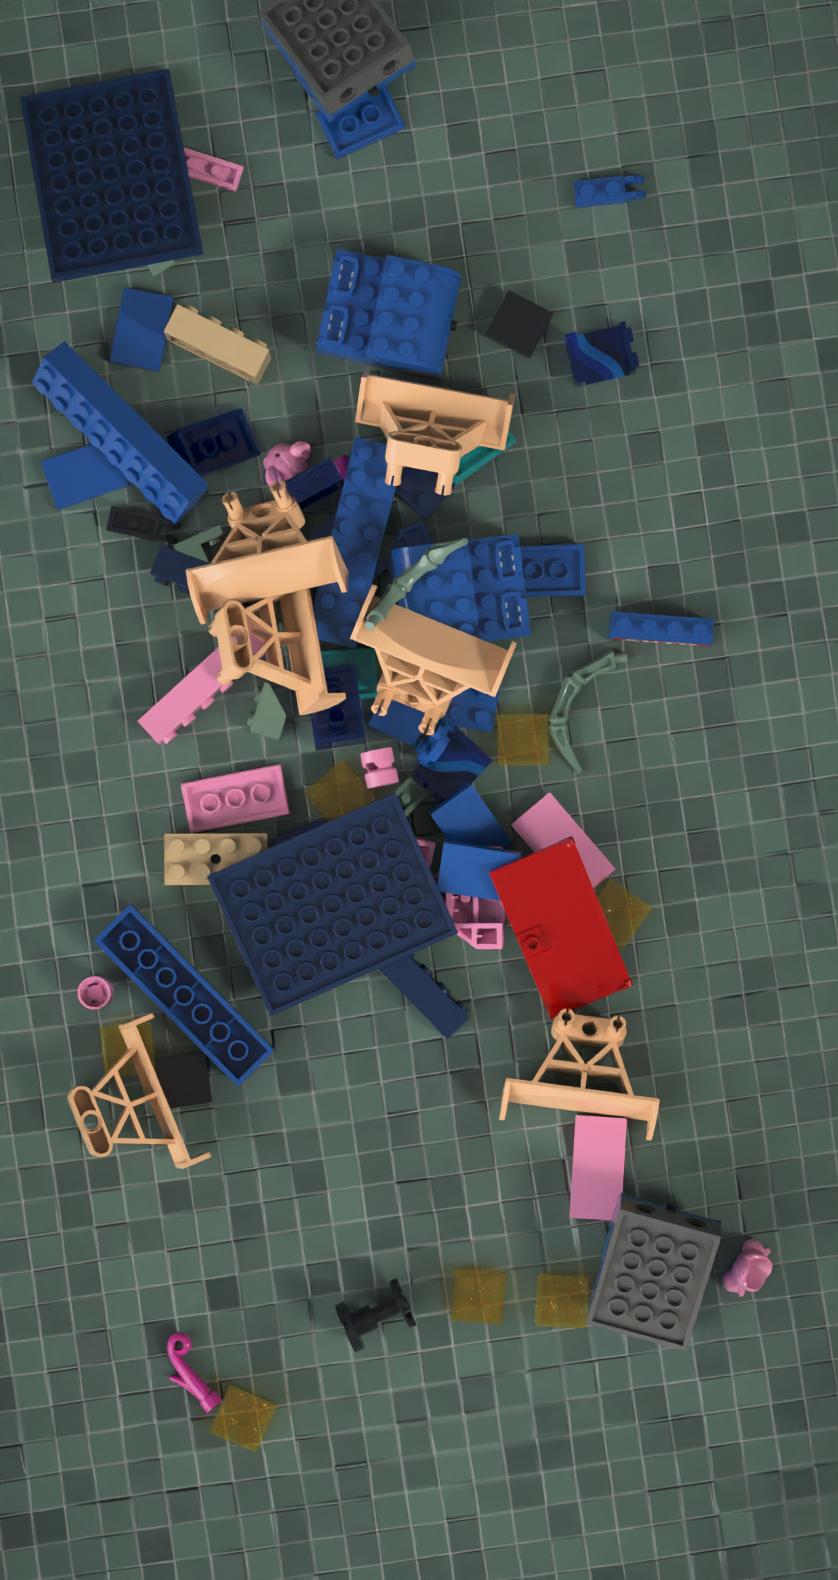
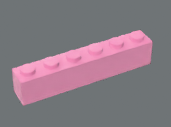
M249 632L252 654L254 655L265 643ZM231 637L233 642L237 643V641L233 637ZM219 647L138 720L139 724L159 745L163 742L167 745L177 736L175 731L181 725L187 727L196 718L194 713L200 708L203 710L207 709L215 701L213 696L217 692L221 691L224 693L233 685L232 681L228 685H222L217 681V678L220 676H216V674L222 669ZM264 652L259 658L261 659L262 657H264L266 655V652Z

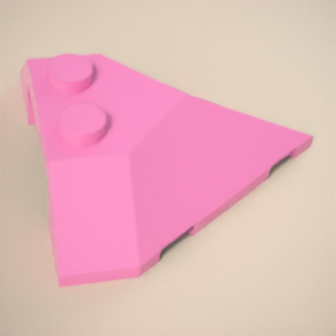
M486 846V847H492V848L503 849L502 846ZM439 872L433 875L436 884H438ZM440 892L458 931V934L455 935H458L476 949H503L506 912L501 901Z

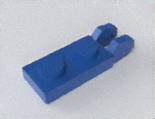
M617 176L574 181L576 208L621 204L630 200L646 198V191L644 190L628 193L625 191V185L641 184L644 182V176Z

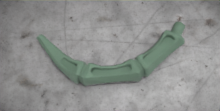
M462 538L433 544L431 548H427L414 565L398 577L393 578V583L387 585L384 595L373 609L366 614V629L374 630L378 623L386 619L392 606L404 598L406 592L411 591L413 584L423 574L436 569L438 564H442L451 552L465 546L468 540Z
M609 649L597 658L571 670V674L565 676L548 719L550 722L548 729L557 748L577 774L582 771V768L569 742L568 725H566L572 700L581 690L582 685H586L590 680L602 673L615 669L617 663L627 662L626 652L614 654L613 649Z

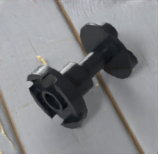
M397 1278L389 1281L395 1298L372 1309L368 1304L351 1312L345 1301L335 1305L340 1322L344 1326L345 1334L355 1352L365 1349L362 1335L378 1329L377 1323L396 1314L402 1313L409 1328L417 1325L411 1311L407 1313L411 1308L406 1297L401 1293L402 1289Z

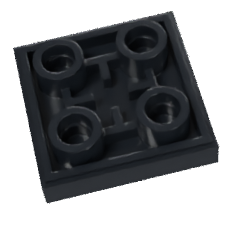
M509 290L485 336L530 359L554 313Z
M204 1052L154 1059L157 1078L170 1109L213 1102L207 1057Z

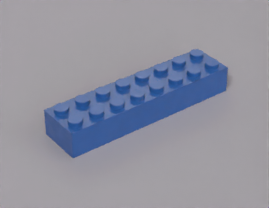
M65 341L43 358L32 381L36 389L44 394L58 411L63 412L71 420L72 425L76 429L81 430L89 438L90 443L94 447L99 448L107 456L108 461L117 466L125 474L126 479L134 483L143 492L145 498L152 501L161 510L165 518L170 519L174 524L179 522L196 507L209 484Z
M358 437L354 438L330 533L349 572L348 592L342 593L338 582L317 586L312 606L319 640L356 648L357 641L350 638L371 588L396 486H393L394 476L391 479V485L385 483L388 465L385 460L387 446L385 444Z
M130 904L93 940L237 1086L276 1050L133 904Z

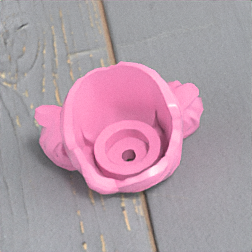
M298 441L293 445L279 443L269 450L263 460V466L266 469L265 478L269 487L276 481L279 488H281L279 481H284L288 485L308 470L307 459L311 453L310 444Z
M750 1239L743 1243V1252L739 1254L733 1263L732 1270L726 1272L723 1276L725 1289L729 1292L738 1293L739 1297L744 1296L745 1290L750 1292L758 1291L772 1271V1262L767 1257L771 1250L769 1248L764 1249L762 1244L755 1239Z

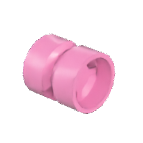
M392 747L360 754L362 766L368 771L365 774L367 789L399 783L397 769L392 767V763L395 761Z
M102 976L86 978L78 988L80 1003L91 1010L107 1006L114 996L112 983Z

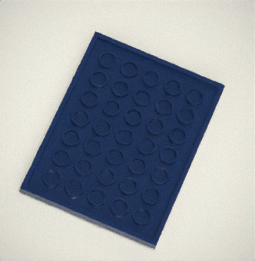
M169 69L20 97L53 283L204 254Z
M396 792L207 875L270 1016L458 934Z

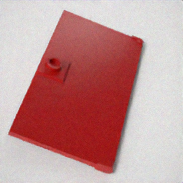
M573 836L488 871L550 1019L555 1018L563 1009H566V1012L569 1009L575 1010L633 986Z

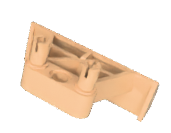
M365 366L361 377L355 422L380 427L386 436L385 460L388 463L385 477L386 484L391 485V479L394 476L393 486L400 485L403 466L438 472L435 492L441 495L444 485V495H450L452 492L453 476L459 470L460 458L478 446L505 450L515 393H510L509 400L372 375L370 374L371 366Z
M277 481L270 486V491L275 498L274 501L242 508L238 495L235 492H231L233 499H231L229 493L222 497V502L228 512V523L232 530L211 564L186 569L191 600L201 625L207 624L208 611L222 608L228 601L232 600L242 604L338 582L342 593L348 592L349 572L333 536L311 541L305 539L299 530L305 524L304 515L297 500L290 496L284 481H279L281 488H279Z
M372 584L350 639L375 648L383 671L377 685L378 694L371 706L373 713L376 714L379 706H382L379 716L386 715L391 700H395L424 712L419 730L424 734L427 725H429L426 735H433L439 718L446 714L454 696L470 687L490 696H496L517 642L512 641L509 650H506L396 604L392 606L385 620L378 623L374 630H368L365 627L366 614L381 599L374 596L377 586Z
M309 588L268 597L246 609L238 601H228L216 613L215 620L209 624L208 628H211L209 633L218 638L222 669L217 672L216 676H220L217 678L220 684L228 685L233 679H239L246 672L255 674L295 690L299 715H306L330 708L346 699L345 693L327 692ZM280 601L285 632L277 631L273 604ZM259 612L260 619L254 614ZM249 632L265 643L254 655L252 654ZM231 637H233L237 641V643L233 642ZM280 645H288L292 672L284 669ZM264 652H266L267 662L258 659Z
M563 1009L554 1018L551 1027V1034L557 1042L533 1081L506 1078L502 1092L499 1120L505 1119L508 1102L648 1121L646 1140L651 1141L656 1125L660 1099L633 1094L618 1049L623 1044L627 1033L626 1021L622 1016H620L619 1020L617 1016L606 1019L577 1015L570 1009L567 1013L566 1009ZM591 1027L594 1029L595 1034L586 1035L582 1028ZM572 1044L604 1049L585 1064ZM560 1048L563 1049L571 1062L554 1060ZM608 1055H611L615 1068L598 1066V1064ZM546 1071L580 1075L579 1088L541 1083L540 1080ZM591 1076L619 1080L623 1094L585 1089L586 1078Z
M153 1013L119 1025L128 1050L91 1089L85 1086L72 1088L68 1093V1103L86 1147L93 1156L105 1157L109 1155L112 1151L113 1143L167 1144L176 1168L184 1169L210 1158L211 1154L210 1152H204L189 1157L136 1027L140 1023L155 1018ZM130 1057L146 1092V1095L132 1101L129 1100L118 1070ZM112 1077L121 1099L98 1091ZM94 1097L124 1106L110 1134ZM149 1100L164 1139L145 1138L134 1112V1106ZM88 1114L94 1115L97 1120L95 1127L92 1129H88L84 1125V1118ZM127 1117L137 1138H117Z

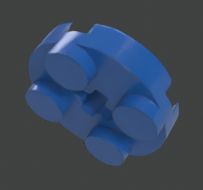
M446 719L439 720L434 734L427 735L424 740H419L414 749V752L418 754V763L428 768L430 767L429 761L435 763L450 741V738L446 737L448 730L453 732L454 725Z

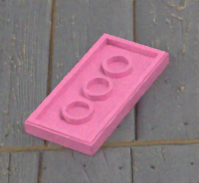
M281 764L180 783L190 834L290 814Z
M550 792L511 824L513 829L533 852L573 836L593 888L616 870Z
M575 1115L570 1218L612 1220L619 1195L623 1192L627 1118Z

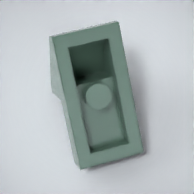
M219 524L173 546L176 551L209 563L202 547L207 545L208 548L222 543L221 538L225 537Z
M412 776L395 791L406 817L429 794Z

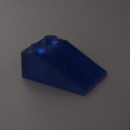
M242 408L177 429L166 437L168 444L202 478L261 455Z
M355 663L324 667L327 692L345 693L346 699L330 708L310 713L316 751L365 744L366 736Z

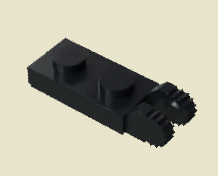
M111 506L106 531L154 542L158 540L177 544L178 539L174 536L158 533L160 525L171 529H180L181 523L177 522L174 524L171 520L163 519L158 515Z

